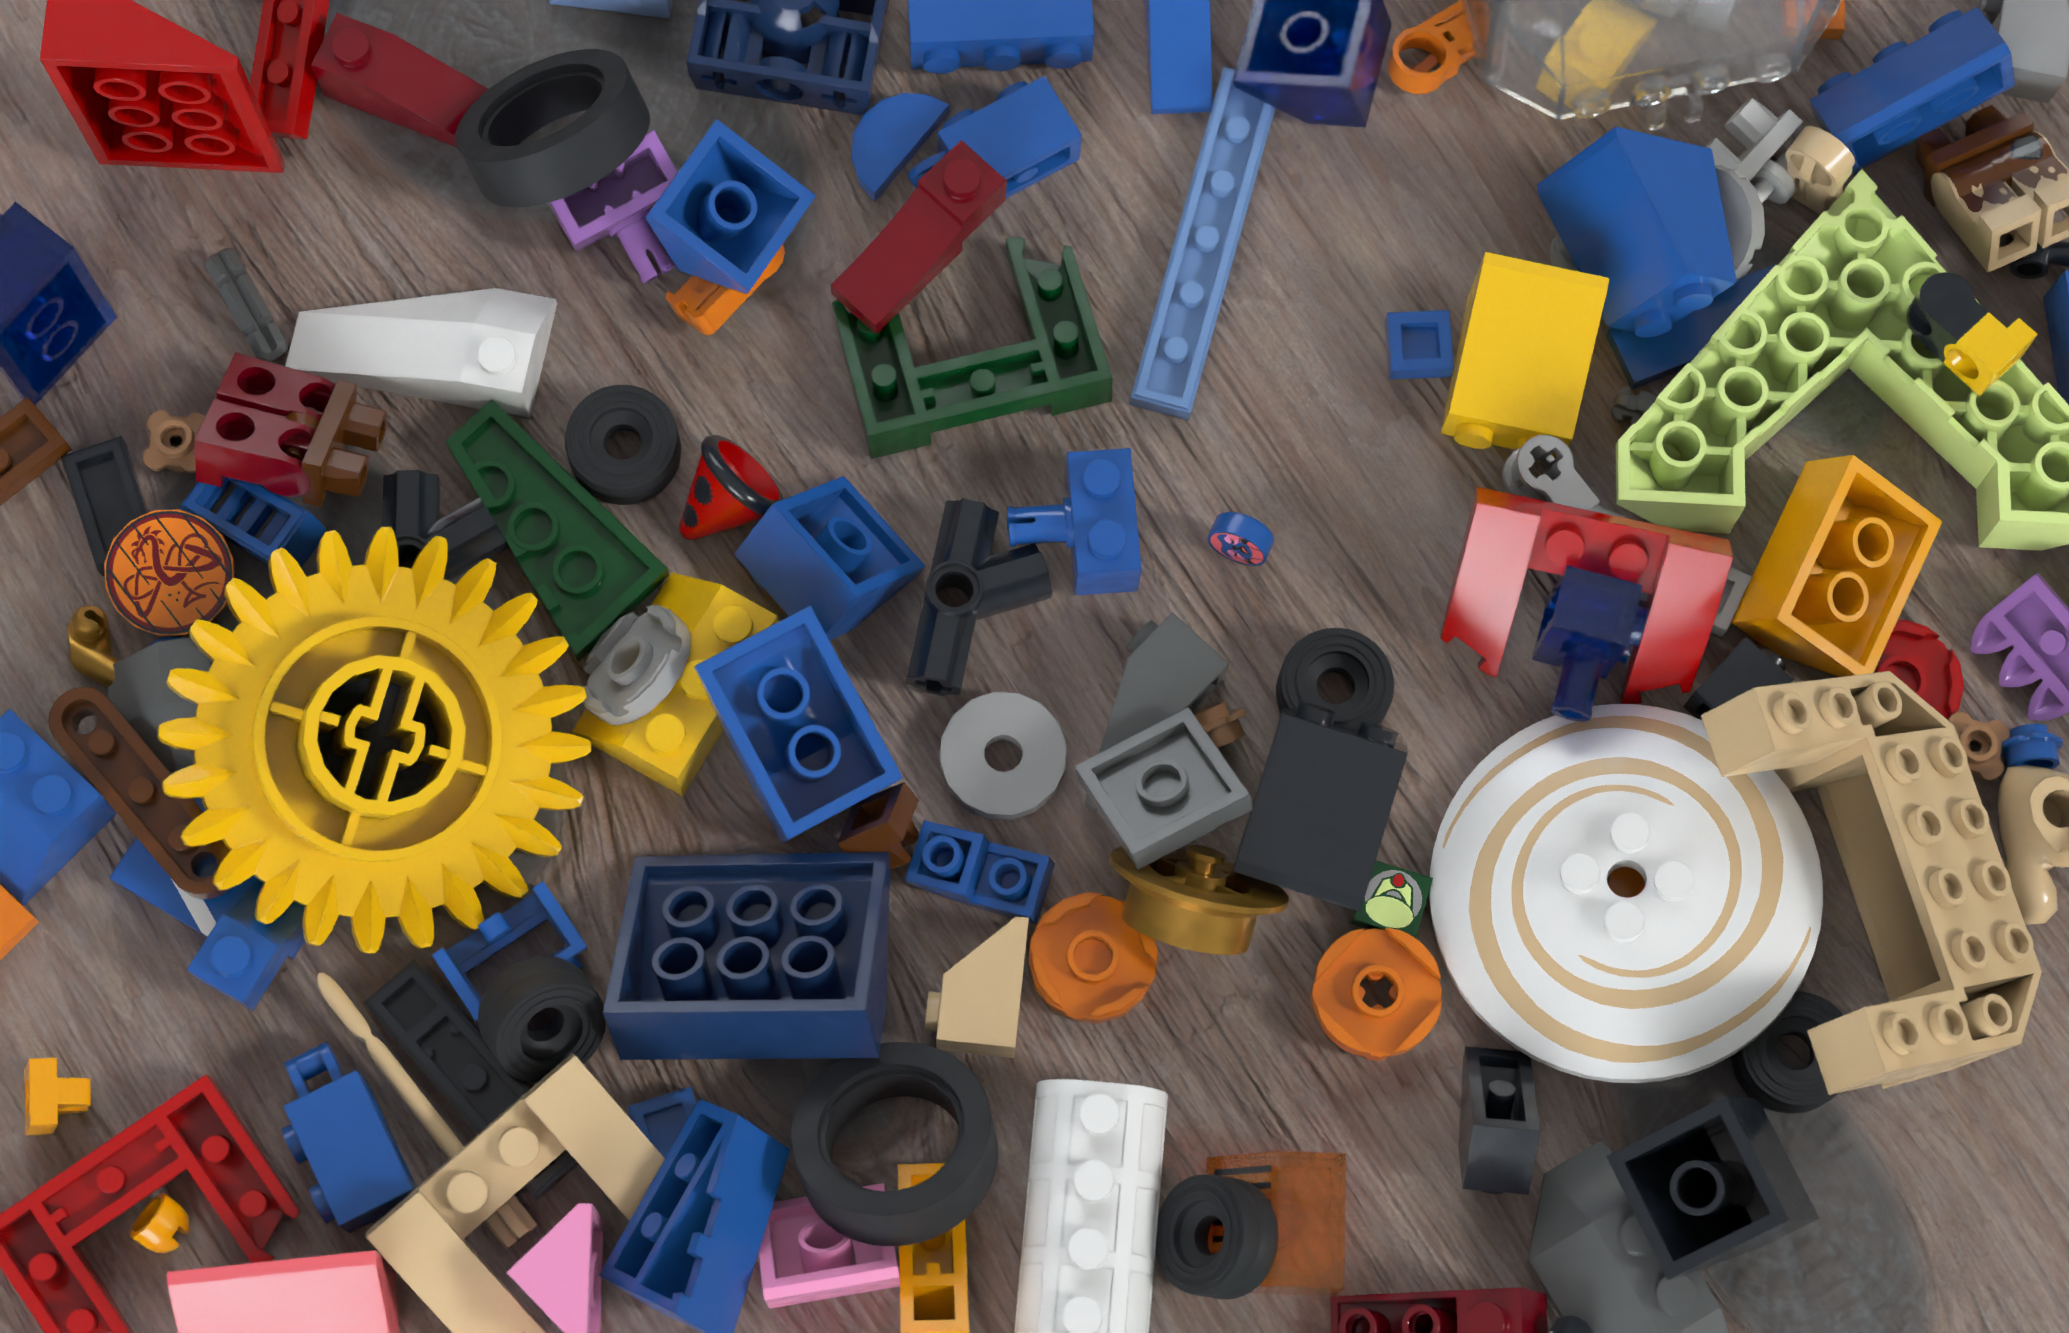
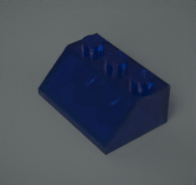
M15 201L4 214H0V370L21 399L24 400L28 397L36 406L117 316L75 248Z

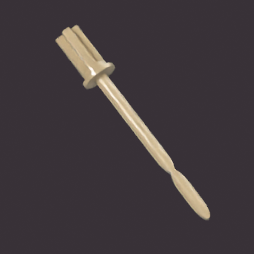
M319 973L317 985L323 998L347 1029L358 1040L365 1043L366 1051L371 1060L447 1158L453 1157L464 1147L390 1050L371 1034L370 1027L365 1018L341 987L327 974ZM515 1195L484 1221L506 1250L514 1244L516 1245L538 1226Z

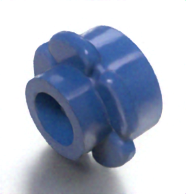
M2025 724L2012 728L2009 731V738L2001 744V756L2006 757L2007 768L2033 765L2054 769L2060 764L2058 750L2063 747V740L2060 737H2056L2055 734L2049 733L2046 725Z

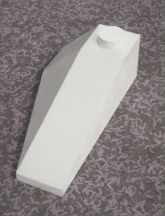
M491 288L301 311L298 314L285 367L321 376L331 382L337 383L338 379L356 383L357 387L481 409L492 399L506 414L530 418L557 301L553 298Z

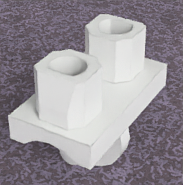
M1751 98L1724 125L1746 147L1742 154L1737 158L1717 138L1705 147L1712 149L1715 165L1732 169L1730 171L1735 172L1740 178H1746L1756 188L1761 203L1768 199L1774 203L1784 204L1794 195L1796 191L1795 183L1787 173L1785 153H1782L1775 162L1770 160V158L1803 121L1790 109L1777 118L1770 110Z

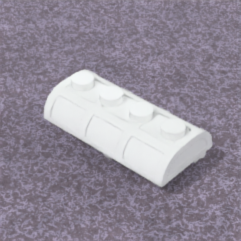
M1049 1079L1039 1081L1036 1084L1014 1333H1149L1168 1094L1166 1092L1139 1085L1072 1079Z

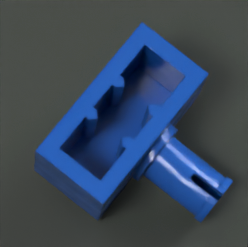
M1131 448L1067 452L1065 468L1066 497L1063 498V504L1026 507L1007 506L1009 547L1065 542L1066 548H1071L1075 596L1138 591L1142 569Z

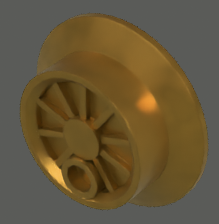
M1188 845L1186 851L1177 849L1138 870L1122 846L1113 849L1109 857V863L1112 868L1130 882L1122 912L1124 922L1150 938L1192 951L1217 955H1238L1247 952L1257 916L1284 911L1288 906L1289 896L1278 885L1234 872V864L1224 861V853L1202 845Z

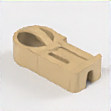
M1806 126L1785 153L1787 173L1792 177L1796 187L1792 198L1821 215L1844 192L1843 184L1852 174V167L1855 164L1853 154L1839 139L1821 128Z

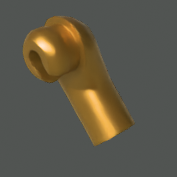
M81 606L75 610L67 627L71 665L80 674L108 689L113 684L115 678L113 664L120 661V659L112 655L108 617L97 606Z

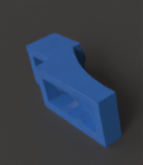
M258 879L227 914L223 913L187 968V971L196 979L251 1011L257 1006L286 958L289 957L293 960L305 942L302 927L305 906L293 901L282 915L269 924L264 925L255 919L256 900L264 884Z

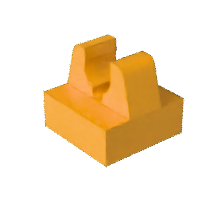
M30 1058L24 1069L25 1136L52 1135L58 1125V1114L87 1112L88 1106H91L90 1078H57V1058Z

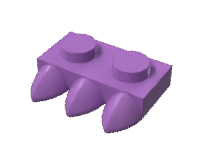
M2036 573L1980 620L1973 632L1970 651L1974 654H1990L2004 650L2012 645L2014 648L2007 655L2001 667L1999 685L2001 687H2021L2041 678L2043 680L2042 683L2036 688L2031 697L2027 717L2030 720L2043 721L2061 717L2069 712V608L2041 575Z

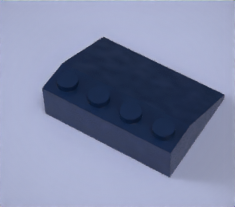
M889 852L635 856L603 1009V1015L620 1060L879 1058L887 997L890 893Z

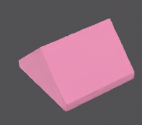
M884 1183L863 1187L871 1190L885 1191ZM807 1196L775 1201L773 1203L758 1252L763 1294L769 1309L900 1286L894 1246L870 1245L840 1234L818 1216Z
M577 1204L506 1272L563 1333L601 1332L602 1277L599 1274L603 1269L604 1218L592 1204Z

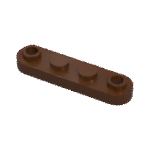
M77 687L59 696L49 713V729L52 736L175 884L188 895L198 899H212L226 893L229 889L219 890L212 883L215 872L208 877H199L197 867L203 859L208 857L216 858L218 867L230 850L222 840L203 846L189 847L184 845L180 837L182 831L204 811L193 798L181 799L164 794L162 783L172 773L121 712L103 693L93 688ZM87 716H97L95 729L88 734H79L78 727L82 719Z

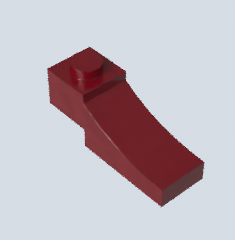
M960 140L918 181V187L892 220L858 258L831 284V294L871 331L877 334L963 251V241L1006 200L1007 180L965 142Z

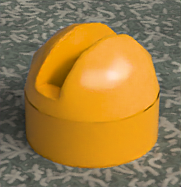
M160 1193L141 1211L130 1230V1237L153 1252L168 1253L180 1246L172 1238L176 1231L188 1235L190 1231L189 1217L179 1203L165 1193Z

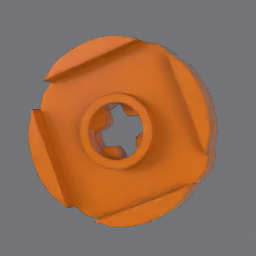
M1365 928L1344 934L1325 951L1314 973L1310 1002L1321 1029L1332 1042L1353 1055L1364 1056L1373 1061H1381L1410 1051L1423 1041L1433 1029L1441 1012L1442 989L1439 981L1441 976L1438 964L1432 954L1420 941L1410 934L1391 928H1386L1385 930L1375 928L1364 930ZM1367 978L1371 982L1377 983L1382 978L1387 979L1392 985L1387 995L1393 1004L1388 1008H1384L1379 1004L1372 1008L1367 1006L1362 1000L1366 992L1360 986L1361 981Z

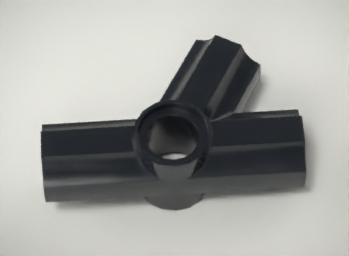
M397 470L393 474L383 475L382 527H392L395 533L399 565L407 559L416 558L426 544L435 536L447 539V564L444 579L447 581L470 570L480 561L487 558L490 559L508 549L506 541L480 498L440 519L441 481L438 475L425 473L420 470Z
M963 498L956 501L947 500L945 503L906 677V684L918 688L921 692L939 696L960 695L976 620L1051 599L1052 597L1049 571L1043 554L1039 551L1036 544H1029L990 556L999 511L991 509L983 502ZM948 587L958 588L968 596L969 601L959 607H950L938 599L937 593Z

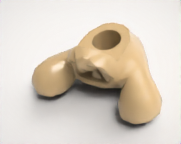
M2033 765L2008 767L1999 786L1998 796L1999 829L2005 854L2004 867L2010 875L2011 886L2025 925L2043 924L2058 910L2057 890L2048 871L2052 867H2069V774Z

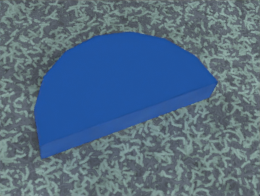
M902 93L881 100L862 116L853 133L851 161L859 186L874 202L948 116L950 104L928 94Z

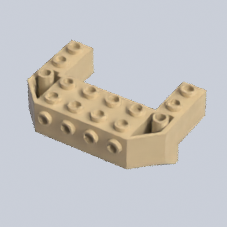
M1890 671L1754 687L1702 714L1701 717L1721 777L1774 770L1790 792L1817 788L1890 1000L1883 1004L1863 1007L1807 1030L1828 1094L1832 1095L1881 1084L1882 1089L1894 1087L1956 1069L2020 1045L2042 971L2033 948L2032 937L2025 926L2014 895L2010 875L2004 867L1989 824L1987 811L1982 805L1968 765L1966 752L1960 743L1955 726Z

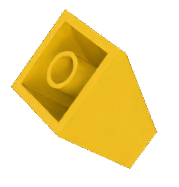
M1485 252L1466 301L1440 434L1454 436L1457 443L1476 449H1485L1491 445L1517 450L1527 440L1537 435H1550L1559 438L1569 447L1576 427L1610 278ZM1551 454L1554 458H1557L1556 454Z

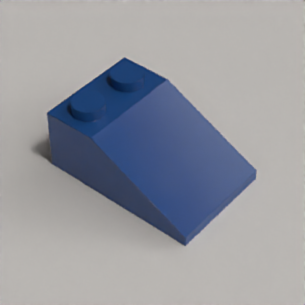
M811 606L694 666L746 777L781 843L794 838L903 778Z

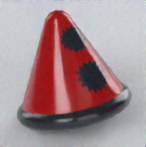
M707 436L701 443V456L680 520L679 533L686 540H696L760 520L773 503L783 500L782 494L768 472L741 446L723 436Z

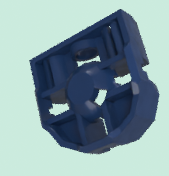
M699 0L687 57L689 77L696 89L863 116L870 104L882 41L884 16L889 0H748V3L732 0ZM816 6L823 17L817 23L802 28L800 15L809 12ZM838 10L872 15V21L869 23L840 18ZM762 52H764L768 57L761 59ZM847 54H849V55H848V60H847V65H846L845 76H844V79H843V74H844V69H845V64H846V58H847ZM720 73L724 74V82L719 81ZM840 92L845 93L844 101L839 100Z

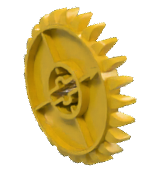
M381 527L375 533L367 548L364 565L352 566L347 548L336 530L324 533L318 545L316 556L317 574L309 577L305 575L298 562L290 553L281 547L271 553L268 561L269 578L275 592L268 599H265L253 587L240 579L233 578L226 584L224 596L229 610L239 623L233 632L205 620H195L190 628L191 640L198 650L213 662L208 672L190 668H175L170 670L166 683L169 689L180 698L197 705L194 717L178 718L164 722L158 726L157 738L162 743L175 749L193 752L194 765L176 771L162 783L163 792L167 796L181 799L202 798L206 809L205 812L192 820L182 831L180 837L184 845L194 847L207 845L219 840L224 842L230 851L218 865L212 883L219 890H226L241 884L252 875L264 883L257 897L254 912L255 919L265 925L273 922L285 912L293 901L305 906L302 927L303 936L307 944L314 946L323 944L333 930L338 916L350 917L352 936L357 948L362 953H376L384 935L386 918L397 916L404 935L413 946L417 948L432 946L434 941L432 908L443 905L451 918L464 928L470 930L477 929L478 925L484 921V916L474 887L483 882L495 892L506 897L521 898L528 892V887L521 873L508 857L515 849L538 857L557 856L562 848L560 842L549 830L534 820L538 810H570L582 804L584 796L579 791L566 783L549 777L551 764L566 763L586 756L591 752V742L573 734L552 731L551 718L571 710L587 698L585 688L576 685L543 687L539 676L542 671L555 663L567 650L569 645L565 637L544 638L523 645L516 634L530 618L538 599L532 593H525L507 601L493 611L484 603L496 572V563L489 558L480 561L468 570L456 584L445 580L444 574L448 552L446 538L435 536L417 555L410 569L399 567L398 546L392 527ZM362 679H370L362 705H357L345 714L341 720V716L322 711L332 692L341 685ZM389 681H392L401 686L386 736L401 740L400 751L391 750L379 757L367 798L364 799L356 795L355 790L370 742L355 738L356 727L365 729L378 720ZM419 700L429 711L437 735L436 745L431 744L425 748L426 731L424 724L412 721ZM335 727L333 751L334 754L345 757L338 782L324 766L317 743L318 731L327 734ZM415 761L432 766L423 784L410 795L396 801H388L396 772L411 766Z

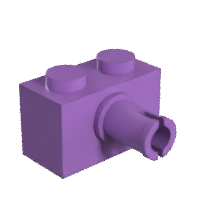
M655 131L646 134L633 154L610 174L579 192L548 203L576 253L608 235L612 238L618 236L637 270L642 284L657 279V273L646 255L647 253L652 255L662 275L676 267L645 218L677 173Z

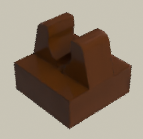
M902 782L852 806L837 844L845 853L889 852L890 870L909 863L911 857L903 847L913 844L918 840L919 832L911 819L919 799L907 784Z

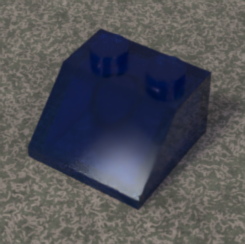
M1254 0L1232 80L1235 88L1307 124L1366 127L1392 27L1384 1Z

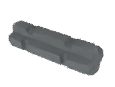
M226 248L211 255L206 260L205 266L217 288H220L219 291L243 335L246 337L255 357L271 362L285 354L288 350V345L277 324L273 323L274 320L252 279L247 275V271L237 252L232 248Z

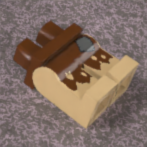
M1993 105L1974 112L1966 121V137L1954 141L1946 130L1937 128L1919 137L1916 160L1926 174L1924 197L1933 207L1937 206L1942 216L1987 273L2036 252L2037 242L2042 248H2045L2069 237V169L2056 156L2048 140L2041 133L2033 131L2034 122L2025 112L2007 118ZM2064 210L2067 214L2066 219L2053 224L2055 211ZM2007 232L2010 233L2014 240L2007 246L1999 247L2000 235Z

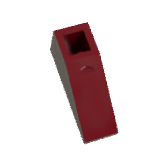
M1522 1287L1330 1296L1331 1333H1548L1547 1295Z

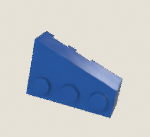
M699 1099L599 1276L649 1307L701 1333H734L790 1149L740 1115Z

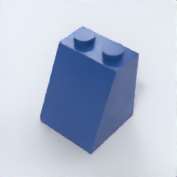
M1615 126L1537 184L1538 196L1577 270L1583 273L1610 278L1601 315L1607 327L1635 332L1636 336L1642 338L1661 336L1669 332L1674 323L1695 310L1709 306L1713 302L1714 297L1737 283L1711 148Z

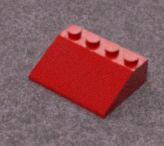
M47 0L40 61L99 164L283 173V157L237 56L132 0Z

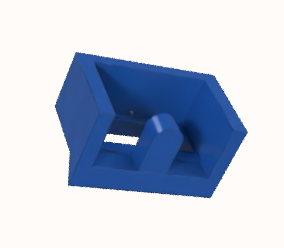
M544 881L532 888L534 893L504 913L498 912L478 925V930L445 951L444 948H441L432 954L477 1023L478 1010L482 998L465 974L546 920L550 922L565 945L550 956L565 959L580 970L584 968L578 956L586 952L588 947Z

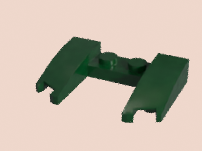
M1011 237L1006 239V250L1029 333V341L915 368L899 313L875 334L852 312L848 313L845 306L838 299L832 302L833 314L871 459L931 445L930 433L1037 407L1049 405L1051 414L1054 416L1112 402V375L1071 246L1064 245L1061 264H1054L1024 258L1025 238Z

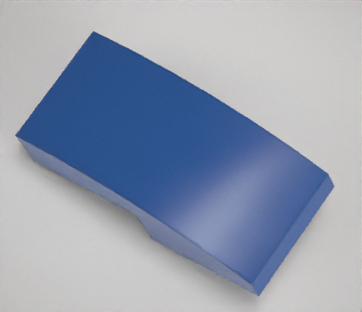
M924 820L905 881L909 885L954 901L1011 918L1016 916L1029 918L1030 923L1037 924L1055 863L1049 856L989 842L983 834Z

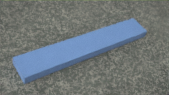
M1223 67L1129 405L1188 421L1190 419L1282 86L1281 81Z

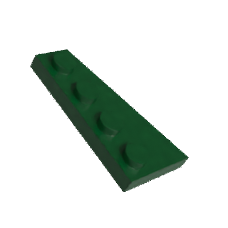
M492 399L445 441L456 463L477 497L486 506L508 548L561 635L565 637L569 648L578 662L593 649L604 632L619 618L631 613L669 576L668 568Z

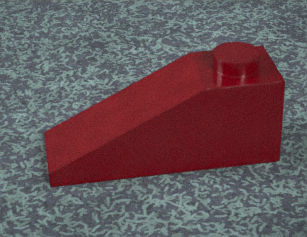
M336 13L311 64L324 97L457 147L455 135L462 117L471 105L489 90L487 87L398 36L340 13Z

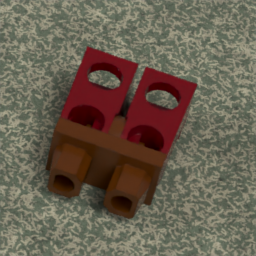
M235 352L216 392V399H213L194 440L196 482L221 487L225 477L263 485L271 492L281 496H302V503L317 507L322 506L328 491L360 497L369 471V456L347 451L346 447L351 445L374 452L379 451L386 434L387 412L357 403L356 383L338 379L335 385L330 380L321 376Z

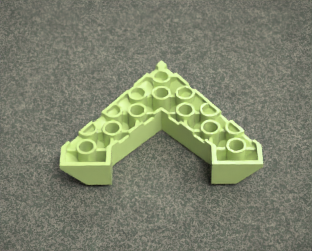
M1861 169L1847 185L1844 192L1826 211L1824 210L1791 247L1789 253L1782 261L1771 269L1711 336L1703 349L1690 363L1683 367L1657 396L1650 408L1617 441L1616 504L1656 525L1689 532L1730 534L1746 507L1745 461L1845 371L1850 369L1976 489L1979 547L2042 551L2069 544V405L2049 382L2043 386L2021 359L2009 368L1982 395L1978 396L1914 335L1906 319L1908 307L1927 278L1946 271L1937 262V254L1906 218L1903 215L1897 218L1877 196L1875 191L1878 186Z

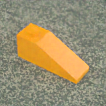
M945 1163L898 1164V1190L915 1186L927 1180L938 1172ZM964 1219L954 1228L935 1238L916 1244L899 1246L900 1333H969L966 1224Z

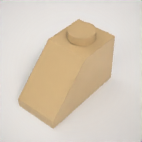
M1014 917L943 974L941 992L929 991L925 1031L937 1032L936 1048L943 1051L1014 1058L1029 918Z

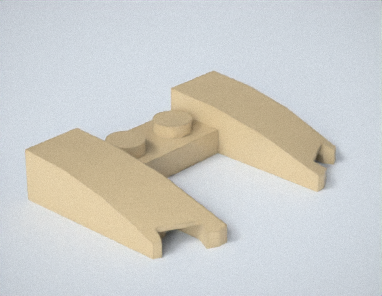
M572 1052L367 1230L366 1238L452 1333H546L464 1238L565 1150L573 1156L630 1221L665 1158Z

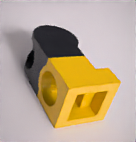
M1947 272L1937 273L1927 278L1907 310L1906 319L1914 335L1978 396L1982 395L2023 356L2038 335L2020 318L2016 319L2006 328L1975 300L1973 289L1965 279Z

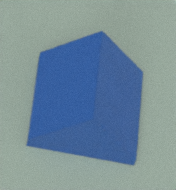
M716 119L645 218L679 271L747 294L816 195Z

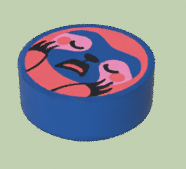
M1237 512L1219 514L1207 537L1210 546L1220 555L1248 566L1264 564L1274 543V537L1268 527L1251 516Z

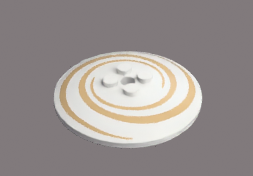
M1639 704L1588 706L1562 712L1538 721L1510 737L1476 766L1452 799L1438 831L1430 867V877L1433 880L1429 890L1432 926L1438 949L1457 989L1476 1015L1494 1033L1532 1059L1561 1072L1585 1079L1611 1083H1645L1686 1076L1711 1067L1736 1054L1750 1044L1778 1018L1790 1003L1802 983L1812 960L1821 927L1823 879L1819 855L1805 816L1788 787L1774 770L1721 777L1703 721L1684 713L1660 707ZM1617 868H1633L1642 875L1645 881V888L1637 896L1631 898L1620 897L1613 893L1608 886L1607 878L1609 874Z

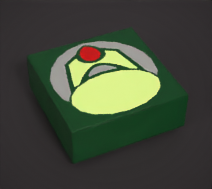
M1376 860L1360 912L1354 911L1351 924L1367 929H1397L1416 938L1433 878Z

